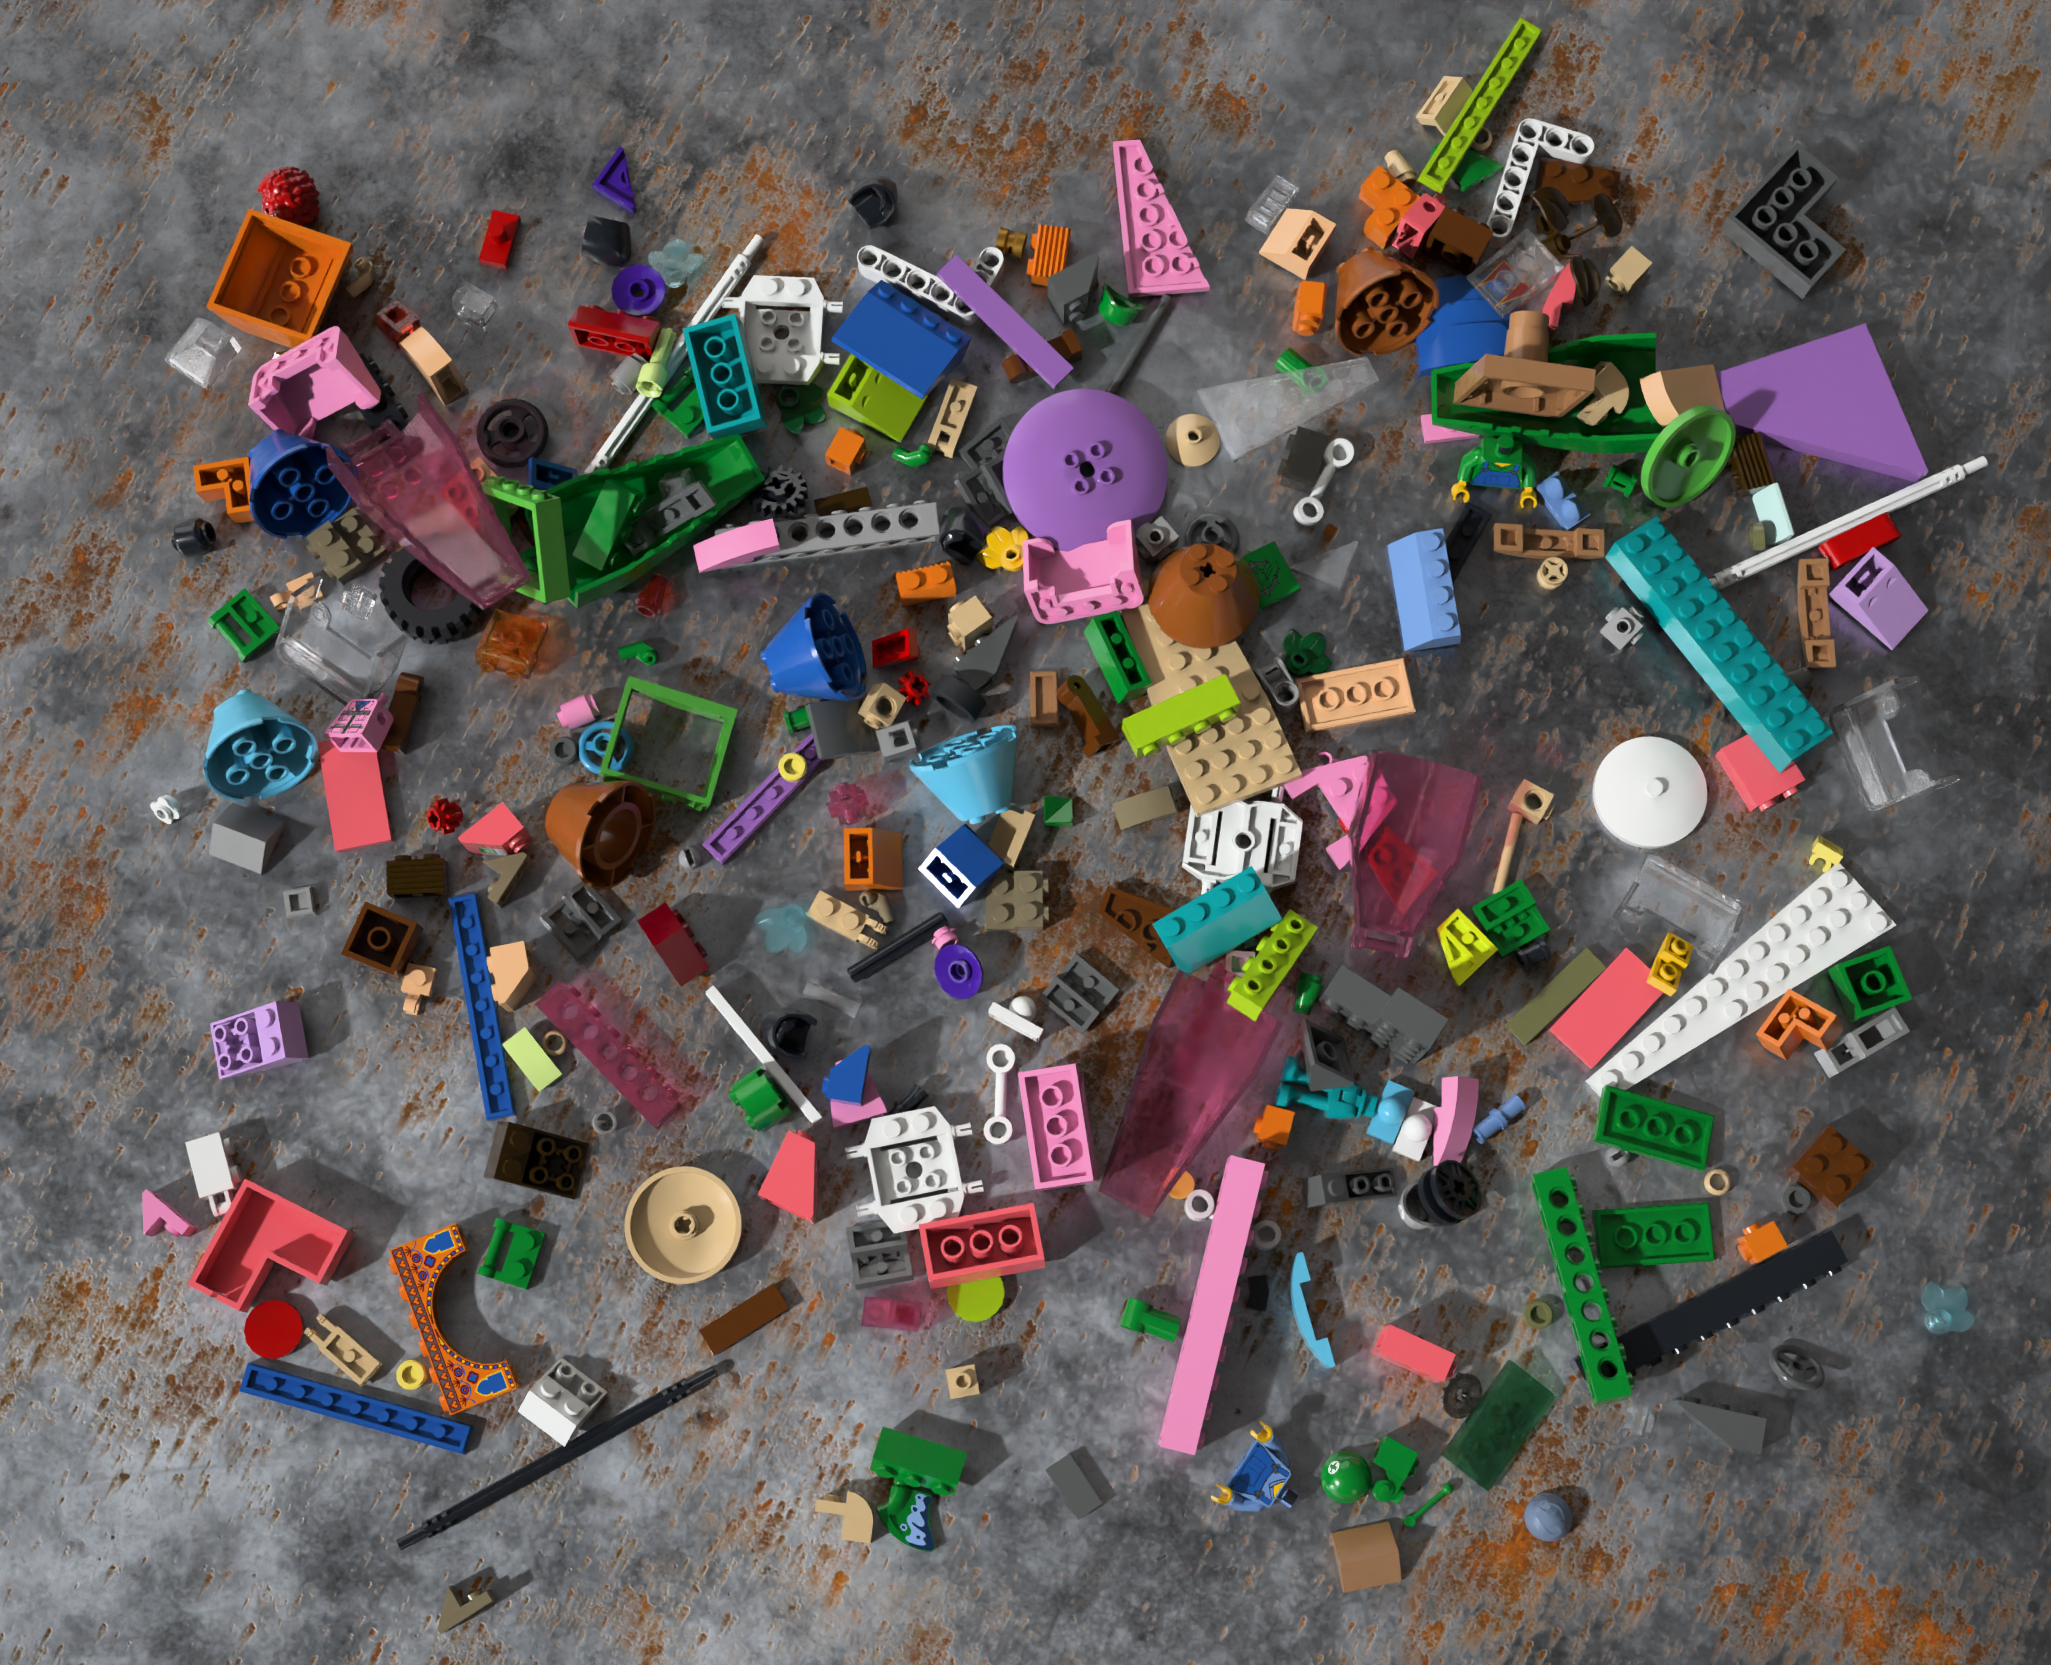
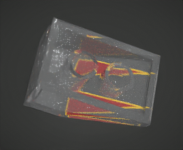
M1526 228L1469 274L1466 279L1493 309L1504 318L1554 283L1564 266Z

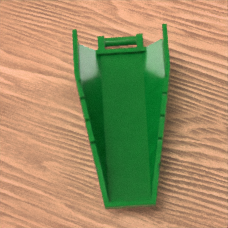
M1656 332L1599 335L1566 342L1565 345L1549 348L1548 363L1593 369L1600 361L1612 362L1625 377L1629 388V397L1624 410L1620 414L1608 411L1607 418L1598 425L1583 424L1577 417L1595 397L1593 393L1560 419L1453 404L1455 382L1475 364L1470 362L1431 370L1432 425L1497 439L1499 436L1506 434L1511 436L1513 440L1521 441L1525 444L1597 454L1648 452L1655 439L1664 429L1657 423V420L1651 413L1645 401L1639 380L1656 373Z
M736 433L706 441L698 446L684 447L680 451L663 455V453L658 454L652 459L637 463L632 461L627 463L626 466L609 470V468L580 475L546 490L548 494L560 497L571 596L567 599L577 609L615 592L641 577L703 532L765 482L763 474L740 434ZM615 478L644 493L641 500L643 507L637 517L677 491L701 480L717 501V504L697 517L693 516L634 556L622 542L619 552H621L620 558L611 569L601 571L573 556V552L607 479ZM525 508V516L535 541L532 510ZM535 545L522 551L518 555V559L529 571L539 574L538 564L535 561L537 558Z

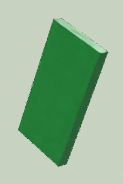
M1605 1085L1602 1088L1593 1142L1698 1172H1704L1706 1170L1715 1116Z
M1709 1202L1592 1211L1596 1255L1601 1269L1716 1261Z

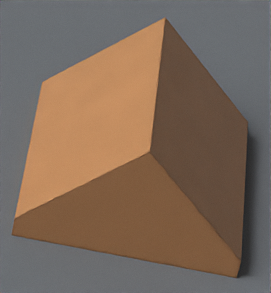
M1389 1521L1331 1533L1343 1593L1402 1581L1399 1550Z

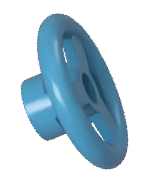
M599 721L590 725L579 739V758L582 764L595 774H599L601 766L594 764L589 759L587 751H595L599 756L604 757L606 750H601V745L608 743L610 734L599 733L592 742L588 740L592 734L599 730L612 729L614 721ZM622 726L619 738L622 736L625 741L624 756L618 763L613 756L610 769L619 772L629 764L634 752L632 736L624 726Z

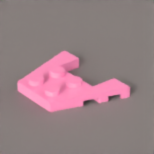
M1366 755L1302 770L1301 779L1283 785L1292 800L1319 786L1350 832L1326 847L1327 853L1339 871L1347 865L1349 860L1397 803Z

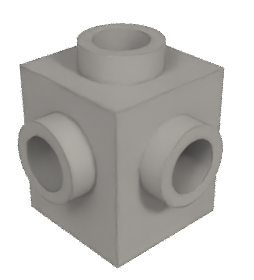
M1162 516L1152 524L1149 522L1143 524L1136 531L1137 535L1135 537L1138 555L1143 560L1148 559L1152 565L1158 560L1161 562L1162 559L1173 552L1172 549L1178 545L1179 541L1177 533Z
M1626 605L1621 609L1616 606L1605 617L1608 623L1599 632L1619 650H1622L1629 642L1633 645L1636 644L1645 634L1642 630L1646 625L1643 621L1645 616L1634 606L1629 608ZM1623 621L1628 624V630L1623 629Z

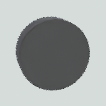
M558 737L551 743L549 754L556 764L568 766L576 761L578 747L571 738Z
M1792 1185L1783 1190L1780 1202L1786 1212L1796 1215L1804 1213L1810 1208L1812 1197L1804 1186Z

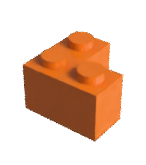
M1380 165L1363 182L1358 196L1359 199L1375 210L1366 220L1363 234L1382 249H1385L1393 239L1404 214L1420 198L1418 194Z
M249 457L193 466L196 492L205 502L226 499L227 514L236 524L255 521L249 506Z
M1788 989L1760 1027L1756 1036L1763 1048L1788 1061L1803 1038L1828 1052L1844 1028L1837 1015Z

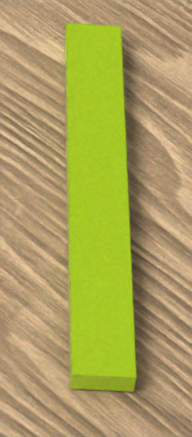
M1520 17L1417 181L1439 194L1442 193L1537 43L1543 30Z

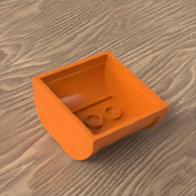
M249 208L206 307L209 311L214 312L229 324L246 333L294 348L317 335L344 269L351 263L354 247L350 242Z

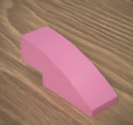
M773 518L727 531L693 545L699 573L754 561V557L781 551Z
M1461 1076L1442 1078V1107L1434 1108V1166L1445 1160H1456L1461 1163L1476 1117L1479 1079Z

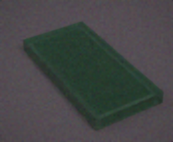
M1508 1359L1440 1455L1481 1488L1489 1491L1556 1395L1516 1363Z

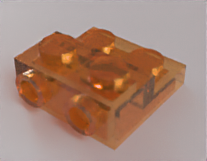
M494 609L475 650L476 665H479V668L487 673H493L495 670L504 672L508 678L519 681L521 678L530 679L539 659L538 651L547 634L548 624Z

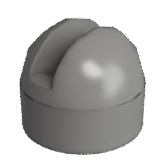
M689 846L680 851L678 860L684 869L694 870L700 866L702 856L698 849ZM687 851H690L694 860L692 864L688 862L685 854Z
M601 1111L594 1116L592 1125L597 1133L606 1135L615 1130L617 1119L613 1113ZM597 1121H610V1126H598Z
M1609 1147L1605 1158L1610 1166L1619 1168L1629 1162L1630 1152L1624 1151L1625 1155L1614 1161L1612 1156L1619 1153L1621 1149Z

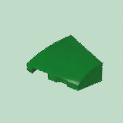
M1437 144V145H1435L1434 147H1432V150H1431V153H1430V156H1429L1430 158L1432 157V155H1433L1434 152L1436 151V149H1437V147L1439 146V144ZM1469 148L1451 178L1462 193H1464L1479 182H1486L1501 172L1504 167L1500 163Z

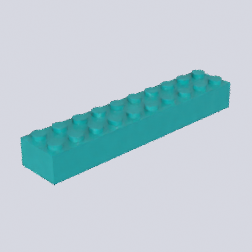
M1657 516L1613 544L1605 558L1779 773H1782L1822 746L1834 733Z

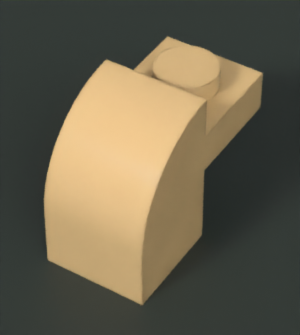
M1600 361L1593 368L1596 369L1593 392L1595 397L1577 415L1583 424L1598 425L1607 418L1608 411L1620 414L1627 404L1629 397L1627 381L1612 362Z
M847 1491L846 1502H841L842 1496L824 1494L823 1499H816V1512L844 1515L841 1540L872 1543L874 1513L871 1505L863 1496L853 1491Z

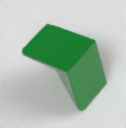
M1044 796V827H1072V798Z

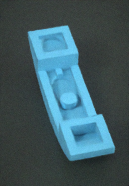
M1300 1252L1294 1255L1290 1273V1298L1294 1318L1302 1338L1313 1355L1327 1369L1332 1368L1336 1365L1328 1338L1316 1341L1300 1286L1302 1283L1311 1281L1304 1254Z

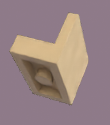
M1444 76L1417 114L1416 119L1421 125L1436 126L1441 134L1445 136L1471 96L1472 89L1463 77Z
M1013 810L1001 813L988 846L1006 862L1003 868L1014 872L1035 822V814L1027 811L1020 814Z

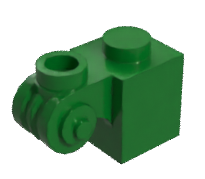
M1384 1436L1370 1462L1383 1469L1386 1473L1385 1480H1377L1372 1485L1374 1498L1382 1502L1392 1501L1399 1504L1406 1491V1488L1402 1486L1404 1480H1406L1407 1476L1412 1477L1420 1462L1416 1460L1419 1453L1388 1436Z

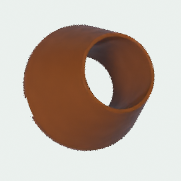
M632 780L572 783L563 787L551 801L545 819L546 834L586 885L597 890L610 889L623 882L635 870L631 866L639 854L645 855L655 826L656 809L652 794L646 791L645 785Z

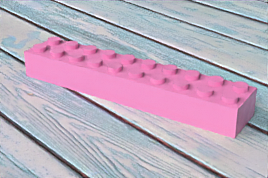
M1233 1155L1227 1158L1158 1445L1191 1455H1195L1196 1449L1202 1450L1206 1433L1201 1431L1203 1420L1209 1421L1213 1403L1208 1402L1210 1391L1216 1392L1220 1374L1215 1373L1217 1362H1223L1227 1345L1222 1344L1224 1333H1230L1234 1316L1229 1315L1231 1304H1237L1241 1287L1236 1286L1238 1275H1244L1248 1258L1243 1257L1245 1246H1251L1255 1229L1250 1228L1252 1218H1258L1262 1200H1258L1257 1196L1259 1189H1265L1269 1172L1264 1171V1163Z

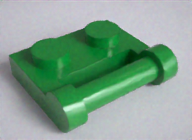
M687 366L682 371L683 375L660 400L656 399L651 404V407L689 439L705 422L697 388L673 412L668 409L669 405L691 382L696 386L692 367Z
M245 588L208 619L210 626L213 629H218L238 652V657L243 663L253 659L260 649L283 631ZM230 615L253 639L248 645L227 624L226 619Z
M496 1218L493 1225L496 1228L483 1266H479L477 1274L528 1290L546 1233ZM506 1231L513 1232L514 1236L502 1272L496 1271L494 1267Z

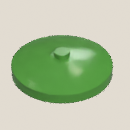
M1700 405L1685 411L1671 421L1655 439L1645 457L1641 471V486L1645 495L1659 506L1676 507L1693 500L1704 492L1719 476L1732 453L1736 433L1732 418L1717 406Z

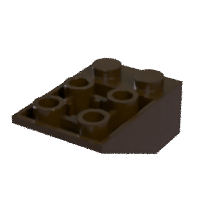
M498 1121L483 1178L575 1200L589 1143L512 1122Z

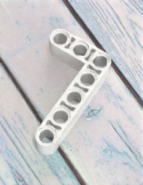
M1531 118L1524 119L1519 124L1487 222L1491 230L1498 228L1504 234L1493 233L1489 243L1490 247H1502L1508 240L1534 157L1543 156L1586 165L1594 150V142L1591 137ZM1523 133H1530L1534 138H1527ZM1549 141H1556L1559 146H1553ZM1580 148L1585 154H1579L1575 149ZM1515 157H1523L1526 162H1519ZM1514 180L1519 186H1512L1507 181ZM1506 204L1511 210H1504L1500 205Z
M872 245L864 246L858 251L859 272L865 278L875 283L883 280L909 298L914 299L920 305L961 325H972L979 318L973 311L969 313L960 311L961 307L967 305L937 276ZM987 247L980 253L972 270L993 290L1003 274L1004 258L998 248ZM867 259L876 260V263L873 265H866L863 262ZM990 260L996 261L998 263L994 267H989L985 265V263ZM893 270L900 272V275L897 277H890L887 274ZM916 282H921L925 285L921 289L912 287ZM946 294L949 298L945 301H939L936 299V296Z

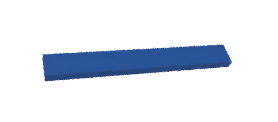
M477 893L448 898L486 1120L489 1122L517 1116L506 1052L502 1045L504 1041L497 1001H494L491 985L494 983L492 973L490 974L487 965V957L489 955L479 897Z
M249 1362L239 1389L240 1392L463 1455L466 1454L474 1425Z

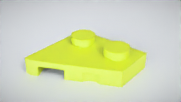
M1459 909L1453 912L1436 929L1457 988L1498 950Z

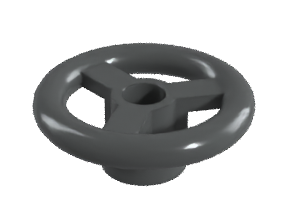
M1207 513L1196 517L1188 525L1184 536L1185 546L1193 544L1194 531L1199 525L1207 522V526L1202 531V539L1196 544H1214L1231 550L1234 553L1237 552L1240 541L1239 533L1234 523L1227 517L1217 513ZM1216 522L1221 523L1229 530L1231 544L1223 540L1224 531ZM1209 535L1216 536L1217 540L1210 541L1207 537Z
M1779 1345L1771 1350L1769 1355L1770 1365L1781 1384L1785 1387L1811 1391L1823 1385L1825 1380L1824 1370L1810 1353L1793 1345ZM1783 1353L1796 1355L1805 1361L1800 1362L1799 1360L1791 1359ZM1813 1369L1816 1374L1815 1380L1806 1382L1805 1372Z

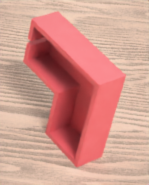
M244 1179L187 1285L210 1297H215L216 1300L238 1311L248 1313L275 1262L319 1284L327 1286L355 1233L253 1181Z

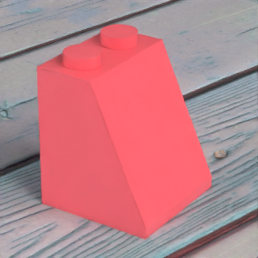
M797 1129L796 1133L788 1130L758 1195L761 1199L815 1224L817 1220L818 1147L814 1143L815 1139H813L812 1135Z

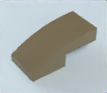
M1170 786L1150 790L1112 804L1122 831L1149 821L1155 822L1178 813Z

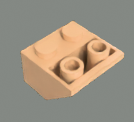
M1287 208L1259 251V254L1306 281L1332 240L1336 224L1311 210Z
M525 941L490 947L491 956L487 957L488 970L490 974L493 973L496 984L491 985L494 1001H498L499 1005L508 1012L515 1011L538 978L533 950Z

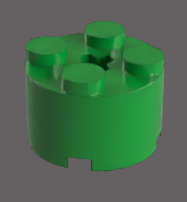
M759 1065L731 1085L732 1090L728 1092L735 1105H740L747 1112L744 1118L752 1130L756 1129L758 1132L760 1130L766 1132L793 1113L792 1108H785L789 1102L772 1077L767 1079L763 1074L767 1070L762 1065Z

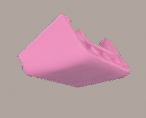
M334 326L263 364L253 376L248 406L274 431L282 429L285 432L312 439L315 435L317 421L353 402H356L360 409H371L380 402L381 390L347 335L338 326Z
M1131 519L1111 524L1107 529L1108 540L1084 544L1068 552L1055 550L1051 541L1044 538L1023 541L1024 592L1034 617L1038 622L1054 624L1106 614L1115 610L1131 609L1142 604L1144 600L1135 532Z

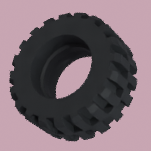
M432 532L431 538H426L423 533L416 535V541L412 543L408 539L402 542L403 548L399 552L394 549L389 556L392 561L390 563L384 562L381 569L385 576L379 578V587L382 590L380 598L386 612L401 631H404L408 637L414 640L419 638L422 643L431 645L433 640H436L439 645L448 644L449 638L453 637L455 641L463 639L461 635L463 632L468 630L471 634L477 629L474 623L477 620L482 622L486 616L484 608H490L491 598L489 593L492 592V587L485 566L476 552H473L464 541L459 542L457 537L449 534L446 538H443L441 533ZM433 568H449L454 570L460 577L461 585L457 596L449 605L438 610L428 611L419 609L413 604L411 591L419 576Z

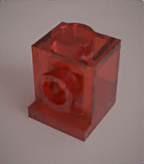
M396 300L377 313L378 329L397 344V348L401 351L398 343L420 327V318L400 301Z

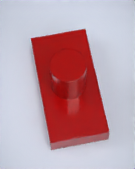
M497 210L492 211L479 256L481 264L507 269L521 221L519 215Z
M907 628L872 640L873 668L883 669L907 660L916 661L920 656L916 629Z

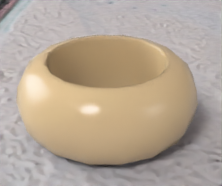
M1483 127L1480 133L1486 136L1487 141L1485 143L1474 141L1471 145L1473 149L1484 150L1491 145L1492 134L1486 127Z
M549 1031L543 1037V1050L550 1056H560L568 1049V1038L562 1031ZM552 1036H560L563 1040L562 1047L557 1051H551L548 1048L549 1039Z
M1712 1169L1706 1174L1704 1185L1709 1193L1717 1196L1724 1195L1731 1187V1179L1724 1170ZM1719 1174L1724 1178L1725 1185L1722 1190H1716L1711 1186L1710 1179L1712 1175Z

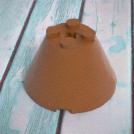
M1373 247L1364 248L1360 253L1338 265L1336 269L1338 276L1335 334L1340 345L1353 355L1362 357V353H1374L1375 356H1382L1406 346L1431 323L1430 315L1434 308L1438 309L1439 291L1429 275L1388 255L1375 251Z
M1192 544L1171 552L1157 565L1149 581L1148 605L1151 615L1154 616L1160 629L1168 637L1189 647L1208 649L1224 646L1225 643L1240 637L1248 630L1258 611L1260 594L1258 582L1252 569L1236 553L1218 545Z

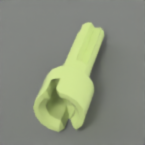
M672 328L661 329L650 362L644 364L640 370L636 389L646 397H659L666 384L668 373L665 367L676 338V333L672 331Z

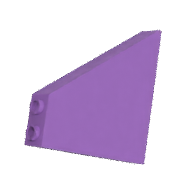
M1866 323L1716 373L1725 413L1732 418L1735 425V435L1737 436L1761 432L1764 443L1912 482L1921 481L1929 472Z

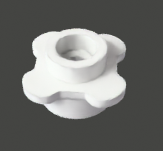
M169 795L160 796L157 802L153 801L150 804L155 815L167 824H171L174 818L178 819L181 816L179 802Z

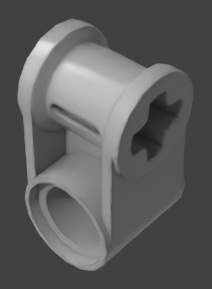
M1278 656L1273 658V662L1263 668L1252 670L1263 691L1277 711L1288 713L1295 709L1299 690L1290 677L1286 666ZM1287 692L1293 699L1284 702L1278 695Z

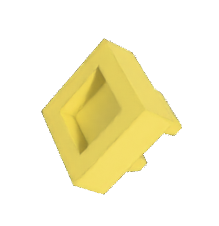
M1818 835L1812 845L1813 853L1810 855L1809 864L1813 865L1817 858H1823L1826 863L1823 865L1822 871L1826 872L1830 869L1831 863L1836 866L1843 858L1844 849Z

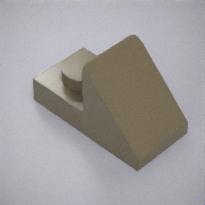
M521 852L484 861L487 867L501 875L499 879L495 878L488 888V893L490 894L487 897L500 908L503 907L532 860L527 854Z
M448 1586L438 1625L440 1634L448 1632L495 1602L497 1598L492 1589L485 1592L481 1588L465 1598L468 1602L465 1604L455 1586Z

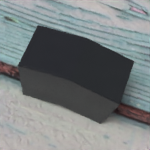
M1267 1275L1248 1277L1249 1297L1247 1308L1265 1312L1269 1297Z

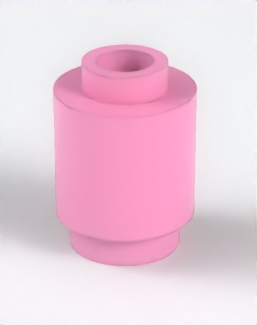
M583 694L559 705L561 711L556 713L563 728L569 726L571 731L594 721V717L601 715L591 694L586 697Z

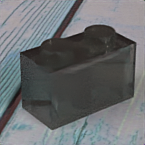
M1298 426L1296 435L1290 434L1285 448L1290 451L1288 459L1281 460L1277 472L1278 475L1282 476L1280 485L1311 494L1330 436Z

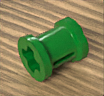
M1613 464L1602 487L1607 488L1609 486L1624 493V497L1628 498L1638 479V475L1625 473L1617 469V465Z
M805 704V708L795 711H783L789 735L794 734L795 730L811 726L806 708L808 704Z

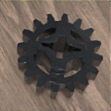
M782 465L778 467V470H773L770 466L767 473L761 471L765 482L748 495L750 505H753L755 512L762 511V517L772 514L773 519H777L778 514H782L784 518H788V512L791 511L797 514V506H805L804 499H808L807 481L802 478L801 472L794 474L792 467L784 471Z

